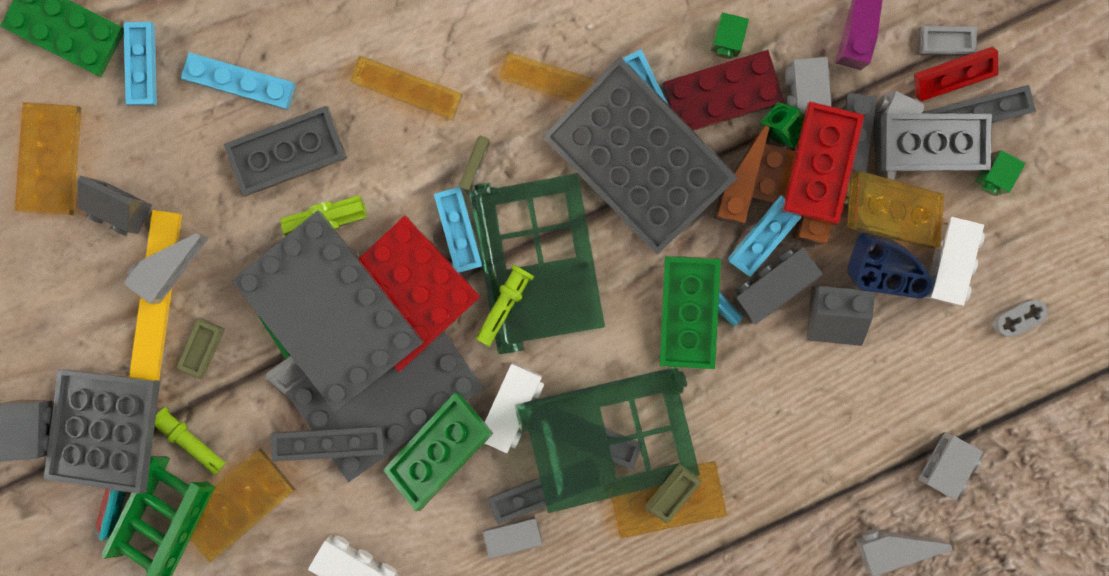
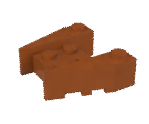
M768 126L763 127L758 132L742 160L733 171L738 176V179L719 196L714 219L741 225L746 222L751 200L773 205L780 195L785 197L796 151L765 144L769 131ZM801 217L796 223L793 239L816 245L827 244L832 224Z

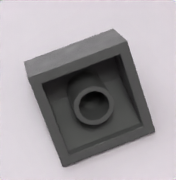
M80 175L78 179V209L87 212L86 218L100 224L103 221L112 224L111 230L127 236L128 232L139 234L152 204L105 181Z
M812 286L806 340L862 346L873 319L875 292Z
M15 400L0 403V462L38 459L47 456L53 411L52 400Z

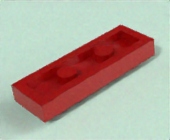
M990 47L914 73L916 98L922 102L999 75L998 50Z

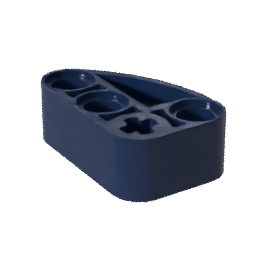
M871 231L864 232L857 238L847 272L862 290L910 298H924L931 293L933 282L927 270L900 243L888 236ZM873 245H876L872 251H869Z

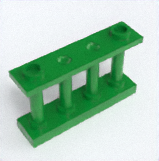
M151 456L147 491L141 494L131 493L112 534L106 540V546L101 557L107 559L125 555L146 569V576H173L216 486L208 481L191 482L189 485L165 470L170 460L169 457ZM159 481L164 482L183 494V500L178 510L153 495ZM148 505L171 520L166 535L141 520ZM135 530L159 545L153 560L129 544Z

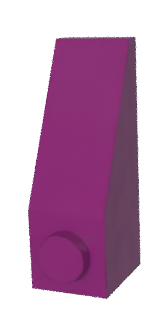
M852 0L835 61L836 64L862 70L871 63L878 37L883 0Z

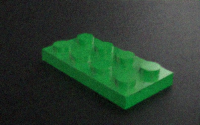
M13 0L0 27L99 77H102L124 34L123 27L70 0Z
M665 255L660 366L715 369L721 258Z
M454 393L383 471L415 511H421L494 433L460 393Z

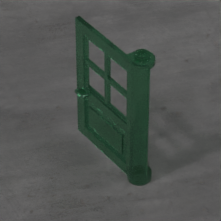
M570 174L500 188L491 187L490 183L474 185L475 190L470 191L490 311L501 294L499 292L500 286L506 283L513 271L506 267L502 240L533 235L538 264L519 267L533 275L534 278L528 281L521 294V301L519 300V302L516 301L495 336L498 355L525 350L523 341L604 328L605 322L579 174ZM565 193L570 222L538 228L533 198ZM527 200L532 229L501 234L496 205ZM571 228L576 257L544 263L539 233Z
M677 367L515 404L516 416L521 432L529 431L547 513L662 485L679 464L696 476L700 475L680 396L683 393V388L687 387L683 371L679 372ZM662 393L670 425L642 432L634 399ZM629 401L636 433L608 440L600 407ZM672 430L679 463L651 469L644 437ZM638 439L645 471L617 478L609 446Z

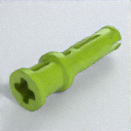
M512 265L511 269L513 271L506 283L500 286L499 292L501 294L477 336H475V339L489 347L516 301L519 302V300L521 301V294L528 281L534 278L533 275L515 265Z
M164 407L156 414L155 427L167 437L169 443L174 444L176 442L215 476L227 462L187 430V424L185 422L181 423L171 415L169 408Z

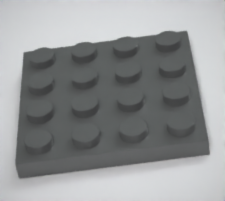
M58 369L44 479L138 494L146 493L160 381Z

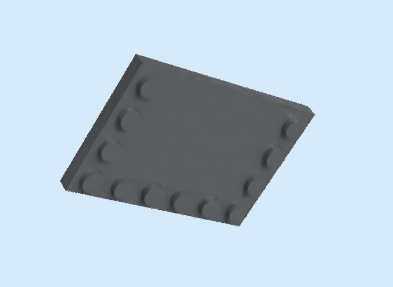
M621 56L609 66L543 136L657 255L738 179V176Z
M316 211L231 280L335 412L343 408L424 343L321 211Z
M444 331L402 371L398 372L394 367L391 368L337 412L332 409L309 378H306L286 393L312 430L384 425V455L332 458L349 483L412 439L454 393H460L465 400H468L484 387Z

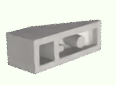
M898 91L884 94L878 100L875 108L877 111L874 117L876 181L880 183L893 182L897 171H881V115L922 114L925 104Z
M195 233L141 260L139 263H135L128 270V278L123 284L148 303L160 304L209 237L205 234Z
M877 529L865 531L862 533V537L855 539L865 570L872 576H877L953 550L951 544L941 538L883 530L878 531Z

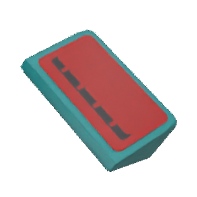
M105 489L95 526V532L99 540H104L112 534L120 517L126 494L125 491Z

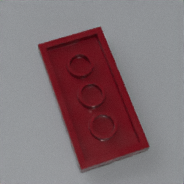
M769 50L663 82L669 106L693 131L773 107L777 102H785Z

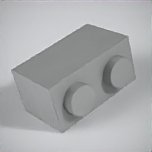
M828 57L793 60L788 65L789 68L785 70V81L787 85H790L791 95L787 99V105L800 109L803 115H805L809 101L831 106Z
M944 432L918 480L957 500L958 496H961L966 491L968 486L967 480L971 473L980 466V457L983 451L954 435Z

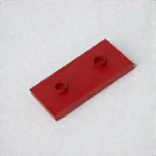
M811 101L807 103L782 212L833 225L840 223L865 115Z

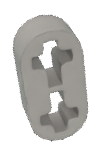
M1039 300L1023 301L996 315L993 320V328L1001 336H1016L1042 323L1047 317V307ZM1030 307L1037 308V311L1034 313L1035 318L1024 317L1023 315L1031 311ZM1006 320H1017L1010 325L1011 330L1003 329L1002 325L1006 323Z

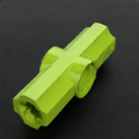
M358 195L334 203L324 202L309 207L307 211L280 219L281 228L286 237L316 211H321L335 230L340 229V226L367 219L368 217L363 199Z

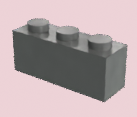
M793 247L789 248L779 256L780 262L774 266L771 264L766 265L757 272L759 277L752 283L747 280L735 289L737 294L732 298L751 324L759 323L823 275L804 248H797L796 250Z

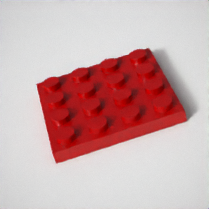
M406 215L358 258L424 341L422 345L394 366L398 372L402 371L481 298L476 290Z

